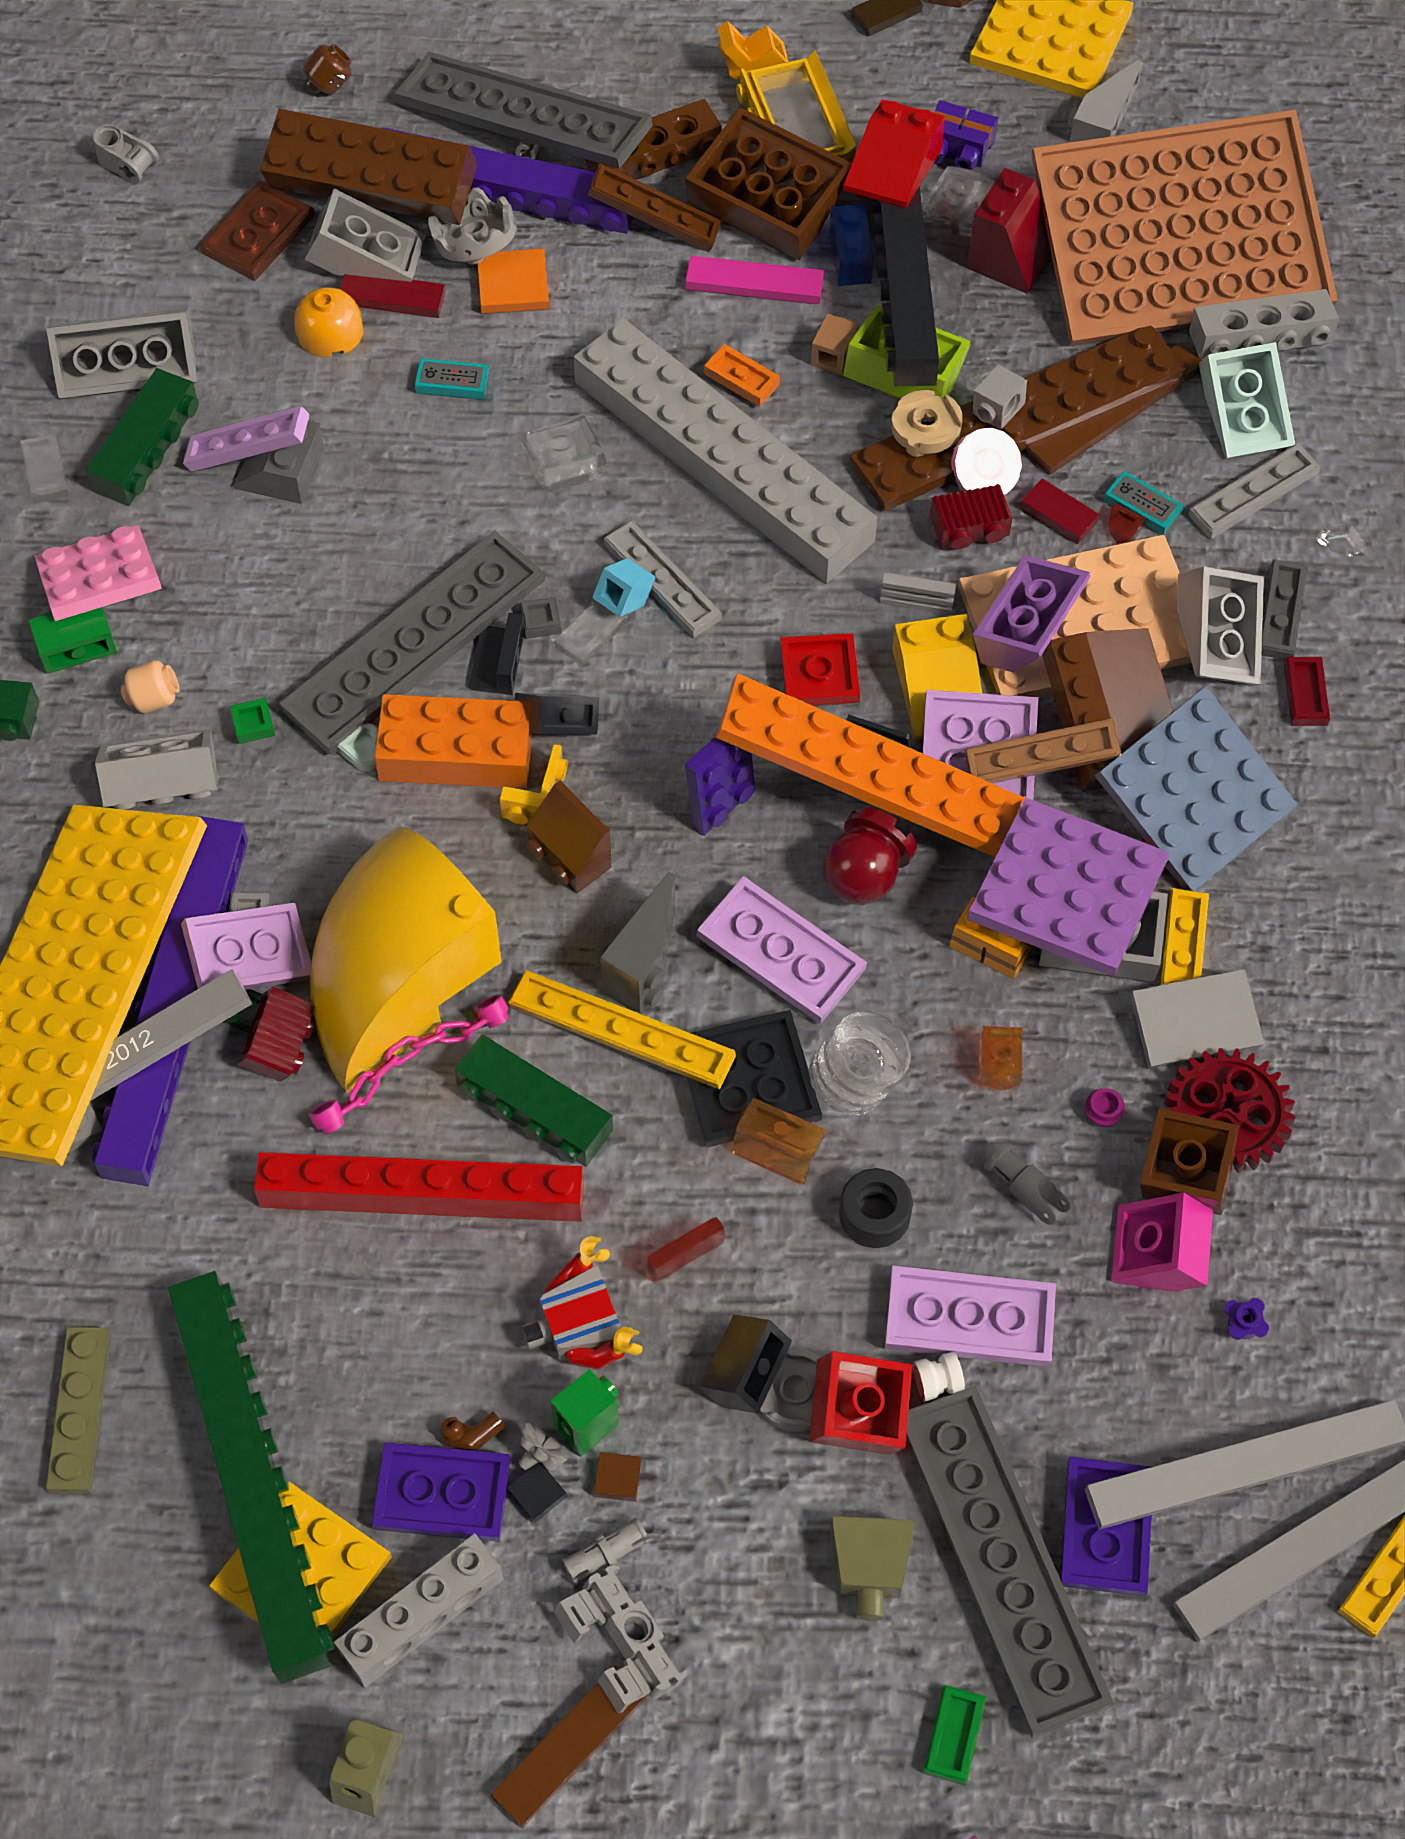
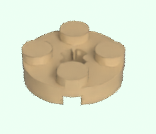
M932 390L914 391L902 397L898 402V407L893 411L891 421L892 433L898 443L906 447V451L912 456L919 457L925 453L941 452L959 442L962 428V411L958 403L946 394L944 399L940 396H935V391ZM926 418L929 422L935 421V423L923 425L921 424V419Z

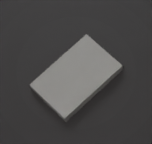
M1245 969L1135 990L1130 993L1148 1069L1187 1062L1191 1057L1197 1060L1201 1058L1203 1051H1207L1212 1057L1216 1056L1219 1048H1222L1225 1054L1234 1052L1235 1048L1242 1051L1264 1045Z

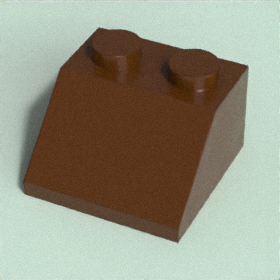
M561 780L558 781L551 788L528 822V842L526 844L537 860L544 859L551 866L552 874L561 885L565 886L568 884L576 893H579L612 868L610 830Z
M1159 1108L1140 1182L1142 1198L1152 1199L1184 1192L1212 1209L1213 1214L1222 1215L1231 1179L1239 1125Z

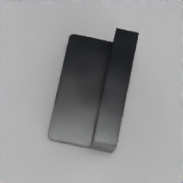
M508 613L506 628L489 626L480 633L470 679L471 690L513 695L525 636L523 614Z
M515 693V700L531 702V733L597 735L599 697L574 694Z

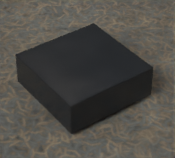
M538 1462L507 1487L509 1494L533 1523L537 1522L567 1498L565 1490L541 1462Z

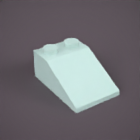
M1276 342L1209 354L1199 362L1205 398L1226 459L1288 448L1295 445Z

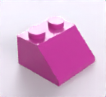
M1184 1192L1118 1205L1111 1281L1118 1284L1172 1292L1207 1286L1213 1210Z

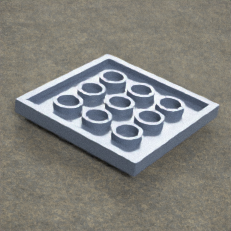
M1206 686L1122 752L1121 756L1111 761L1094 775L1146 843L1170 852L1165 867L1183 890L1192 892L1196 891L1298 805Z

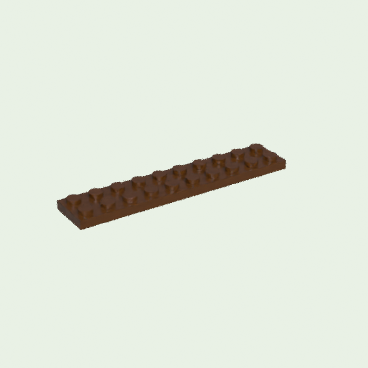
M1152 325L1137 328L1025 377L1024 379L1027 380L1025 404L1002 429L990 423H985L972 414L973 401L960 406L962 411V428L959 441L962 437L975 430L993 428L1006 433L1014 440L1020 452L1037 440L1186 376L1187 368ZM927 420V421H925V422H923V423H921V424H923V425H931V424L935 423V421L929 422V421ZM893 435L850 454V464L885 512L954 481L956 477L954 470H952L951 460L956 445L941 452L925 453L923 456L916 457L910 455L906 451V447L899 444Z

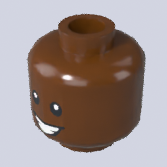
M326 44L319 45L303 63V70L307 76L304 81L317 94L321 91L327 94H334L351 76V59L335 44L330 46Z

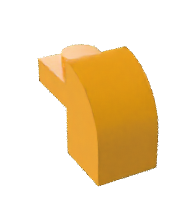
M729 21L717 27L720 42L718 43L719 50L726 59L729 75L735 80L740 81L741 69L743 68L746 72L789 62L784 42L767 25L746 38Z

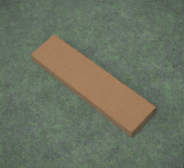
M1114 718L965 749L969 774L992 784L1116 759L1121 756Z

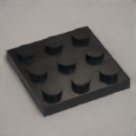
M791 1010L691 1033L733 1049L736 1053V1057L720 1090L686 1077L706 1148L822 1120V1112Z

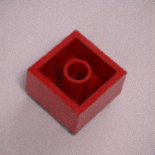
M836 1351L818 1358L809 1442L886 1455L905 1449L912 1364Z

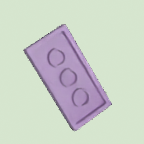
M744 876L698 928L696 935L700 940L819 1024L829 1015L867 966L866 961Z
M892 1266L885 1349L936 1355L955 1352L957 1357L1050 1367L1052 1361L1056 1283Z

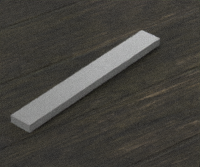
M1396 1400L1090 1484L1084 1490L1097 1527L1100 1530L1405 1444V1422Z
M1405 1460L1177 1600L1173 1606L1196 1641L1203 1640L1405 1513Z

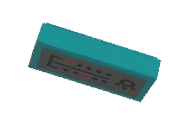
M420 358L415 383L416 393L484 400L489 378V365Z
M1123 471L1108 489L1103 500L1161 535L1167 532L1182 513L1184 507L1182 503L1126 471Z

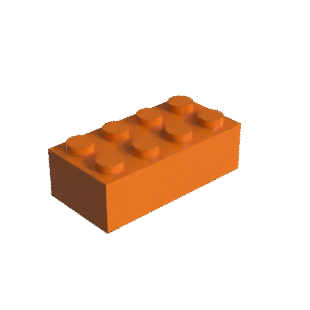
M383 694L375 753L379 781L484 787L504 786L528 789L533 733L530 732L531 702Z

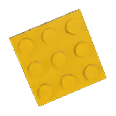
M288 1482L290 1490L283 1492L286 1506L293 1504L299 1519L301 1529L294 1531L297 1545L305 1544L312 1565L311 1569L305 1571L309 1585L313 1583L317 1585L323 1608L317 1610L320 1625L327 1623L333 1638L392 1558V1555L384 1547L294 1484ZM238 1547L209 1587L213 1592L259 1624Z

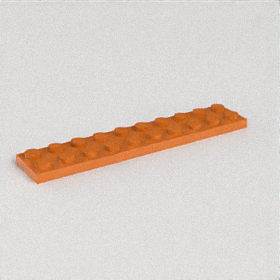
M737 673L732 681L716 738L996 857L1025 797Z

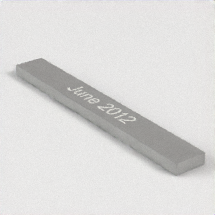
M233 969L229 970L114 1039L91 1100L252 1005L237 973Z

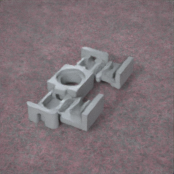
M611 1565L601 1575L596 1573L590 1576L581 1591L560 1601L553 1612L574 1644L579 1642L582 1636L589 1632L588 1626L593 1625L595 1622H598L601 1626L606 1622L604 1627L626 1660L624 1661L625 1667L618 1671L614 1667L604 1671L598 1679V1683L617 1713L620 1714L624 1712L628 1705L648 1694L652 1699H657L677 1688L686 1678L687 1670L681 1673L677 1671L660 1645L665 1636L643 1602L639 1601L634 1604L616 1577L620 1567ZM635 1622L640 1625L644 1631V1639H631L624 1630V1624Z

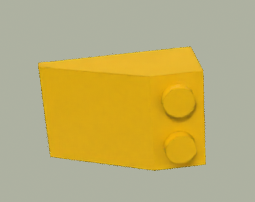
M967 614L895 624L892 650L914 739L920 740L923 739L926 690L982 693L975 643Z

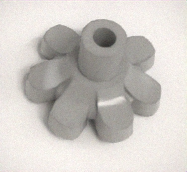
M525 1423L521 1430L523 1437L520 1443L528 1451L518 1460L524 1470L528 1471L538 1462H541L549 1470L555 1471L561 1464L567 1461L566 1456L557 1450L561 1447V1444L555 1437L551 1436L546 1440L545 1434L540 1428L533 1427L530 1423Z

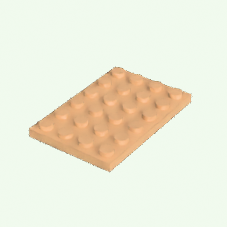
M1165 535L1047 560L1088 571L1091 575L1052 639L1083 632L1148 628L1160 670L1192 663L1177 613V585L1180 572ZM1016 567L959 579L958 587L974 632ZM1042 655L1039 659L1015 672L987 665L997 695L1040 697L1053 694Z

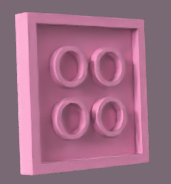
M139 525L119 527L112 533L98 537H86L78 543L62 548L52 547L45 550L42 554L34 556L55 621L162 589Z

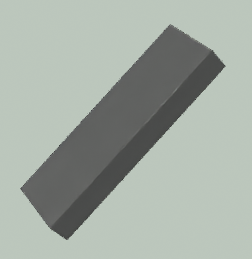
M1272 560L1263 609L1262 656L1285 660V657H1294L1308 572L1307 565Z

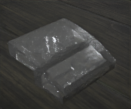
M947 166L922 203L923 220L950 224L954 235L971 237L974 213L996 180L978 172Z

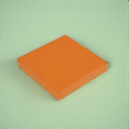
M545 248L499 251L478 263L482 314L549 309Z

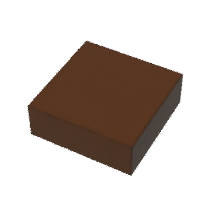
M600 1452L594 1497L637 1502L642 1457Z

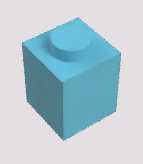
M627 558L603 569L592 598L617 616L622 617L644 607L656 577Z

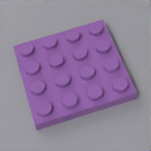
M1025 797L969 910L967 920L1115 977L1167 863L1170 852Z

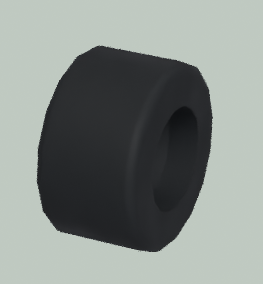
M880 1168L862 1170L852 1176L843 1187L839 1206L842 1228L850 1239L861 1246L870 1248L890 1246L900 1240L909 1228L913 1208L911 1190L903 1178L892 1171ZM878 1197L887 1201L891 1205L892 1211L884 1219H872L861 1212L860 1204L866 1198Z

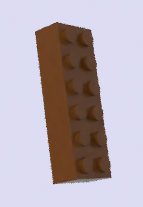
M278 108L260 171L271 188L328 199L332 191L336 189L375 209L428 219L429 216H436L440 222L460 225L478 163L469 145Z

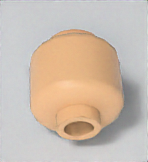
M153 660L127 670L125 684L121 685V694L125 703L128 706L133 705L143 714L173 704L175 693L179 692V683L173 669L169 665L164 666L158 660Z

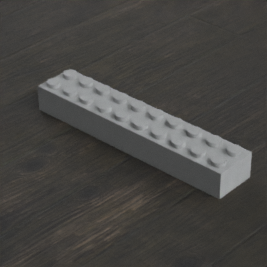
M624 318L620 319L574 356L575 384L824 583H829L875 542L878 518L876 515Z

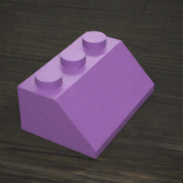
M1024 555L973 634L980 662L992 667L1015 672L1039 659L1091 577L1090 572Z

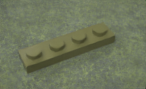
M67 1327L46 1490L49 1494H92L111 1340L109 1328Z

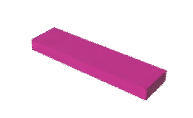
M690 255L686 289L820 304L824 270Z

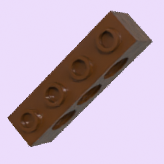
M705 98L651 117L653 126L620 169L608 167L636 180L669 167L680 165L686 161L703 156L722 131V125ZM585 159L589 171L595 172L599 163Z

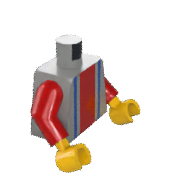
M588 1236L584 1238L580 1244V1253H577L544 1289V1294L539 1298L543 1319L522 1326L529 1350L552 1342L559 1361H568L571 1365L600 1370L623 1358L625 1353L633 1356L641 1354V1345L636 1343L629 1344L630 1339L640 1332L629 1327L621 1328L598 1266L592 1268V1262H604L610 1256L607 1249H600L594 1254V1247L601 1241V1237Z

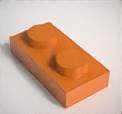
M723 344L704 365V375L759 407L780 385V376L726 344Z

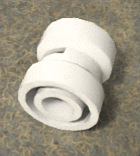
M955 1352L941 1354L938 1364L935 1360L929 1361L926 1358L913 1361L914 1378L923 1402L935 1400L939 1394L944 1392V1389L951 1395L965 1390L962 1369Z

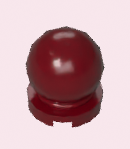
M863 807L861 812L858 813L853 810L844 823L845 833L840 835L828 847L823 863L824 879L833 894L845 903L866 905L880 901L893 889L899 868L908 865L916 854L917 843L914 836L909 833L905 837L900 830L894 827L897 819L881 810L871 807Z

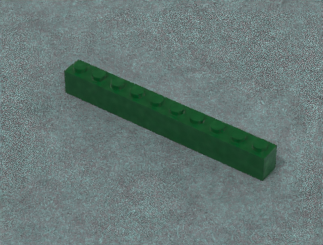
M212 1271L169 1286L168 1290L271 1669L282 1685L331 1667L332 1664L328 1651L335 1649L327 1623L320 1625L317 1610L322 1609L323 1604L317 1585L315 1583L309 1585L305 1571L312 1568L304 1543L297 1545L294 1531L301 1529L299 1519L293 1504L286 1506L283 1492L290 1490L283 1467H275L272 1454L279 1452L272 1429L265 1430L261 1417L268 1415L267 1407L261 1391L254 1392L251 1380L257 1378V1372L251 1355L244 1356L241 1343L247 1342L240 1318L233 1319L230 1309L237 1306L235 1295L230 1283L222 1284L216 1271Z

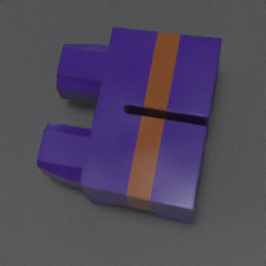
M939 100L934 113L945 116L943 145L933 164L938 165L942 163L944 157L955 160L954 167L957 171L970 174L975 166L982 167L987 150H991L995 142L998 117L970 109L966 117L967 108Z

